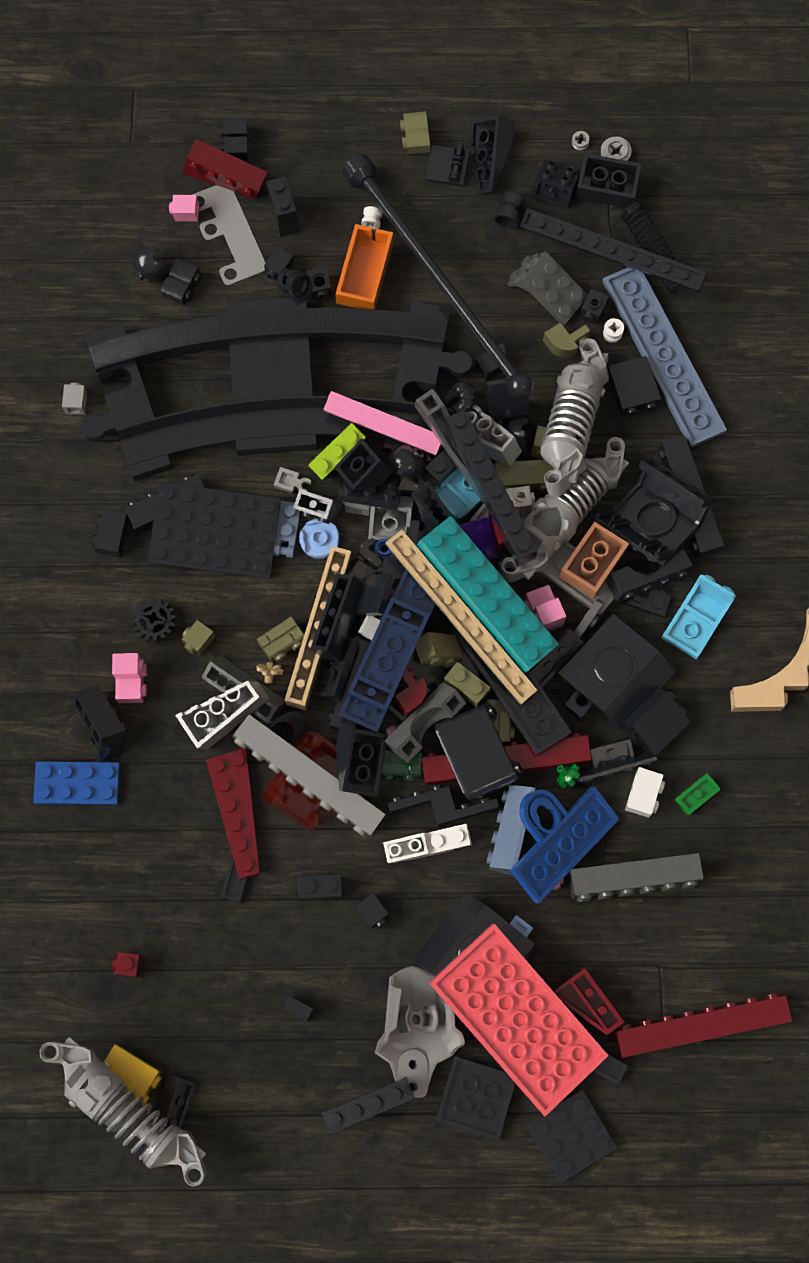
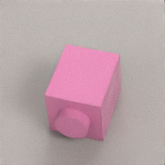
M173 195V202L169 204L170 214H173L175 221H198L199 201L196 195Z

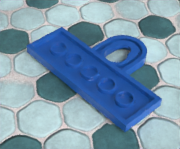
M590 787L568 811L564 809L557 798L549 791L536 790L529 792L521 801L519 813L522 823L537 843L510 869V872L535 903H540L619 820L618 816L595 787ZM540 805L548 809L553 816V825L549 830L544 829L540 824L537 814V808Z

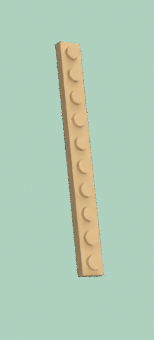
M400 530L385 543L514 698L522 704L537 691L534 685L405 532Z

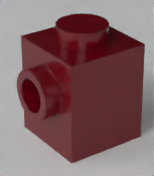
M118 952L117 957L113 958L112 970H115L114 974L140 978L143 956Z

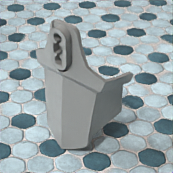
M410 966L399 970L389 977L385 1033L377 1043L375 1054L389 1062L395 1081L407 1076L409 1084L412 1082L414 1085V1096L422 1098L427 1094L429 1082L436 1064L454 1055L458 1048L464 1046L465 1041L462 1032L455 1028L454 1012L429 984L435 976L423 969ZM410 1061H413L415 1064L413 1069L409 1067Z

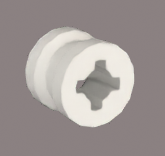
M372 206L365 207L363 211L365 216L361 221V225L371 227L372 230L379 229L381 225L379 220L383 214L382 210Z
M609 319L605 323L603 330L605 340L611 343L618 342L622 338L624 331L623 323L619 319Z

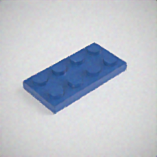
M36 762L33 803L50 805H118L120 763Z

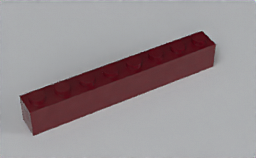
M582 733L569 735L570 738L562 739L537 756L528 743L511 742L508 743V746H505L510 760L519 762L523 772L553 769L559 765L566 767L573 764H590L591 762L588 735L582 736ZM429 753L422 758L425 786L458 781L446 755L438 756V753Z
M779 993L766 995L767 1000L758 1001V997L746 999V1004L738 1006L737 1002L724 1004L725 1009L716 1010V1006L703 1008L704 1013L695 1014L694 1010L682 1013V1018L674 1019V1015L661 1017L662 1022L654 1024L653 1019L640 1022L641 1026L632 1028V1024L619 1026L620 1031L614 1033L620 1058L792 1022L786 996L779 997Z

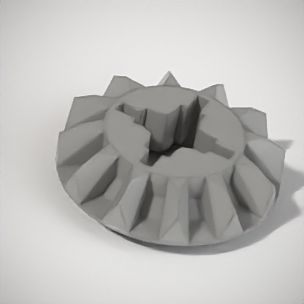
M610 137L601 146V156L628 161L631 156V146L624 138ZM617 149H620L619 155H612L613 150L616 151Z

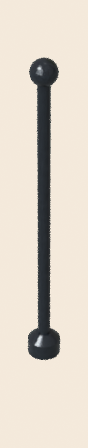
M358 154L350 158L343 167V176L353 188L365 187L507 377L509 394L517 399L528 397L534 388L532 378L528 374L518 372L375 183L376 166L366 154Z

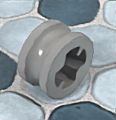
M584 131L576 132L572 137L573 147L577 150H585L589 145L588 134ZM583 138L582 143L578 144V140Z

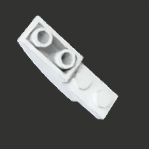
M468 824L383 842L388 863L432 856L472 845Z

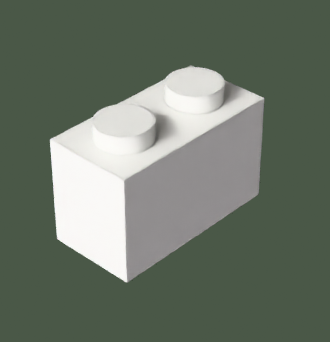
M639 767L635 774L625 810L648 818L652 813L656 814L659 801H656L658 793H662L665 782L662 781L663 775Z

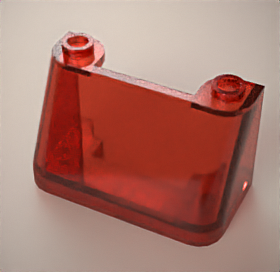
M306 731L302 738L297 741L294 748L336 779H339L336 746L319 733ZM282 772L279 774L275 773L264 789L260 799L305 830L310 831L314 829L320 821L317 810L321 806L319 805L321 801L316 797L311 799L302 792L304 788L298 784L296 786L290 784L285 780L287 776Z

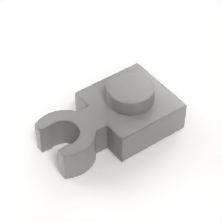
M280 467L274 482V488L293 494L294 489L308 492L302 486L304 484L311 485L312 483L308 478L299 479V473Z

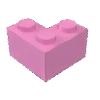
M549 585L526 593L523 602L548 632L563 627L566 615L559 598H554Z
M138 653L113 654L112 674L116 679L115 699L118 703H143V697L147 696V685L144 684V676H147V665L144 664V660L140 658Z

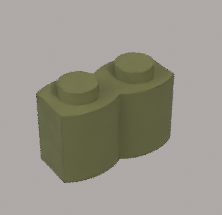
M426 111L403 114L404 120H400L401 132H405V137H402L403 149H407V155L430 152Z

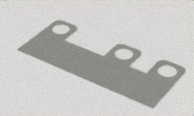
M215 185L192 194L201 196L205 200L204 205L199 207V211L212 207L216 218L200 224L203 237L206 240H210L224 234L235 259V263L224 266L219 270L224 284L230 285L265 271L264 258L234 191ZM214 224L217 227L216 233L213 235L206 234V225ZM227 269H234L237 272L236 278L233 280L226 279L224 273Z

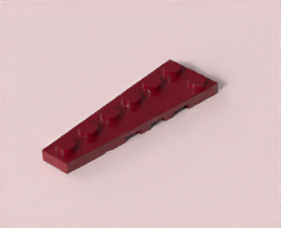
M245 748L206 760L240 880L260 874L248 757Z

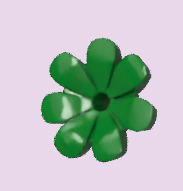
M573 764L566 767L559 765L557 767V772L560 774L557 782L561 788H565L567 784L570 787L575 784L573 779H577L580 776V773L577 772L579 770L578 765Z

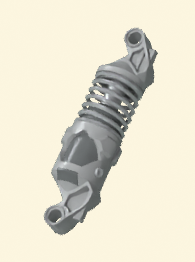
M613 437L609 439L604 458H585L586 469L578 475L577 482L572 483L573 486L571 485L563 495L552 497L547 494L544 498H539L530 508V514L524 519L523 524L537 549V556L535 560L519 567L516 566L512 557L504 559L501 564L500 575L506 582H514L524 577L529 580L535 572L546 569L550 557L559 549L562 543H566L576 533L577 526L583 520V517L587 516L592 507L601 499V496H604L609 489L616 488L621 473L629 464V462L623 459L625 443L621 438ZM512 568L514 572H508L505 569Z

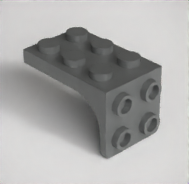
M547 252L536 253L531 257L527 256L521 262V268L510 275V281L507 285L509 287L517 286L528 291L559 323L565 325L588 295Z

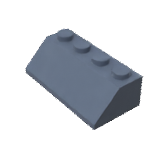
M510 785L508 791L504 790L501 802L505 803L504 810H499L496 821L500 823L499 830H494L491 843H495L493 852L489 851L486 863L490 864L489 870L513 875L510 869L518 862L526 830L520 818V804L524 796L531 791H535L536 788Z

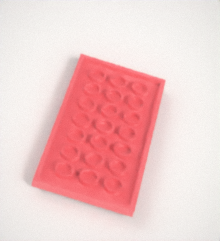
M495 924L490 925L429 982L431 987L544 1116L555 1108L608 1057V1054Z

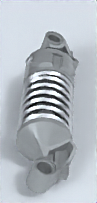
M585 339L580 343L579 348L582 362L566 366L556 381L558 387L549 423L547 424L545 438L541 446L543 460L554 468V470H550L544 475L547 492L552 497L563 495L572 483L577 482L578 475L586 469L585 452L589 436L591 435V428L593 427L595 413L600 405V397H603L605 392L603 385L609 381L607 370L608 353H601L597 342L593 339Z
M71 1037L65 1043L52 1041L42 1045L40 1057L43 1061L61 1063L63 1065L65 1074L64 1096L70 1100L69 1104L73 1108L77 1106L94 1122L99 1121L98 1125L104 1123L108 1127L106 1129L107 1132L111 1130L117 1132L115 1139H118L120 1136L126 1138L123 1146H127L137 1136L139 1140L131 1149V1153H135L145 1143L147 1147L139 1156V1160H143V1164L149 1169L168 1165H180L185 1182L188 1185L197 1186L204 1181L207 1172L202 1158L206 1155V1152L196 1145L191 1132L182 1130L175 1126V1124L169 1126L163 1132L168 1123V1118H162L156 1123L160 1115L159 1110L154 1111L148 1116L152 1108L151 1103L143 1106V1096L137 1098L135 1096V1089L129 1091L127 1083L110 1069L111 1066L108 1062H102L97 1058L95 1050L86 1046H80ZM50 1045L54 1046L57 1051L54 1058L49 1057L47 1054V1049ZM191 1169L200 1171V1180H193L190 1177Z

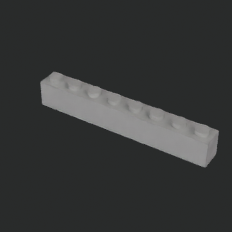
M251 715L245 718L234 733V742L243 749L248 747L253 751L251 753L252 756L259 761L263 759L270 764L268 767L277 774L282 772L287 776L285 780L293 786L298 784L304 788L302 792L311 799L314 797L321 801L319 805L327 811L334 810L338 813L336 817L345 824L349 821L355 826L353 829L360 835H371L385 816L383 812L360 795L340 791L338 779Z

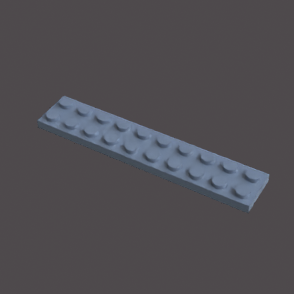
M628 267L603 278L602 282L641 356H647L655 382L683 436L685 435L689 447H695L726 433L727 429L644 273Z

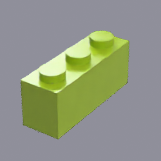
M351 423L308 466L321 479H324L361 438H366L365 434L354 423Z

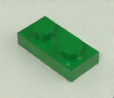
M707 773L674 801L689 816L721 789Z

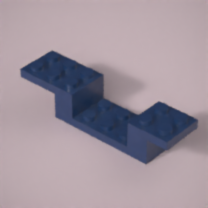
M405 569L396 591L389 601L339 713V716L376 733L435 606V602L407 569Z

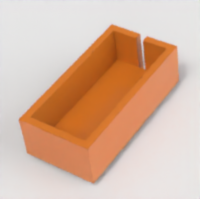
M355 224L336 291L337 304L356 309L375 310L393 247V232L376 229V241H374L371 227Z

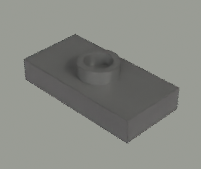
M597 599L573 632L578 638L584 635L589 626L593 628L599 620L597 614L605 604L601 599Z

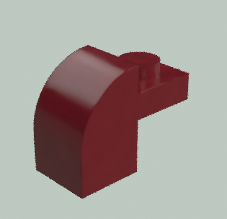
M406 668L401 678L406 689L394 697L395 702L405 716L422 704L427 691L424 678L416 682L414 680L416 675L411 668Z

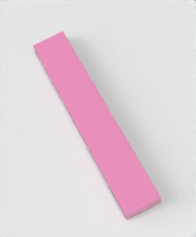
M332 391L324 407V411L415 448L417 447L435 456L441 444L432 431Z

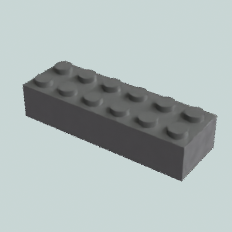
M696 853L571 869L568 873L571 900L577 899V902H587L598 896V900L611 898L613 894H619V897L631 896L635 891H640V894H649L658 888H661V892L672 891L677 886H682V889L694 888L698 885V882L703 880L700 855Z

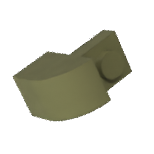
M559 323L544 333L543 341L556 356L570 358L577 355L578 346L583 340L589 338L590 330L584 325L569 335L563 325Z

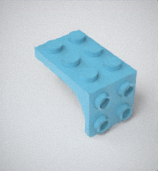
M458 468L434 489L458 524L481 502Z
M708 575L699 576L661 637L695 659L700 655L736 597L732 589L727 586H720L715 583L714 578Z

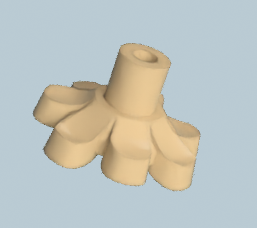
M267 662L266 665L258 664L256 666L257 671L265 675V683H272L274 675H282L283 673L281 665L273 666L271 662Z

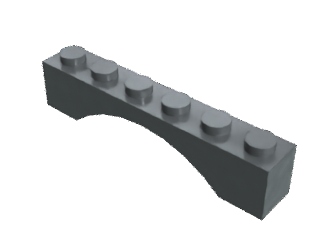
M431 389L416 399L415 408L482 503L485 504L446 429V418L450 415L436 392Z

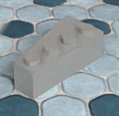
M477 405L468 407L465 412L489 458L510 467L522 452L515 437L500 424L494 422L493 418L483 413Z
M246 681L219 696H214L200 705H195L189 710L177 714L176 717L197 749H209L270 698L259 682Z

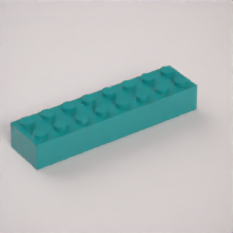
M451 516L417 543L416 547L523 674L559 645Z

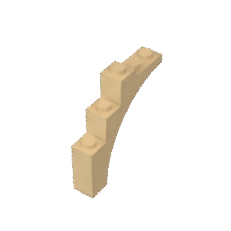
M809 608L806 610V628L803 641L795 657L784 669L765 681L748 686L733 687L730 691L731 712L781 711L788 702L785 690H805L809 686V672H807L809 670Z

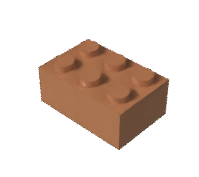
M594 522L562 568L559 578L594 600L610 573L613 572L627 551L629 543Z

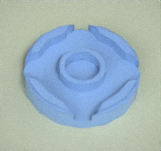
M318 519L308 521L300 532L299 541L302 550L308 556L315 559L328 557L331 546L338 547L339 545L337 527L331 522L326 524L318 521Z

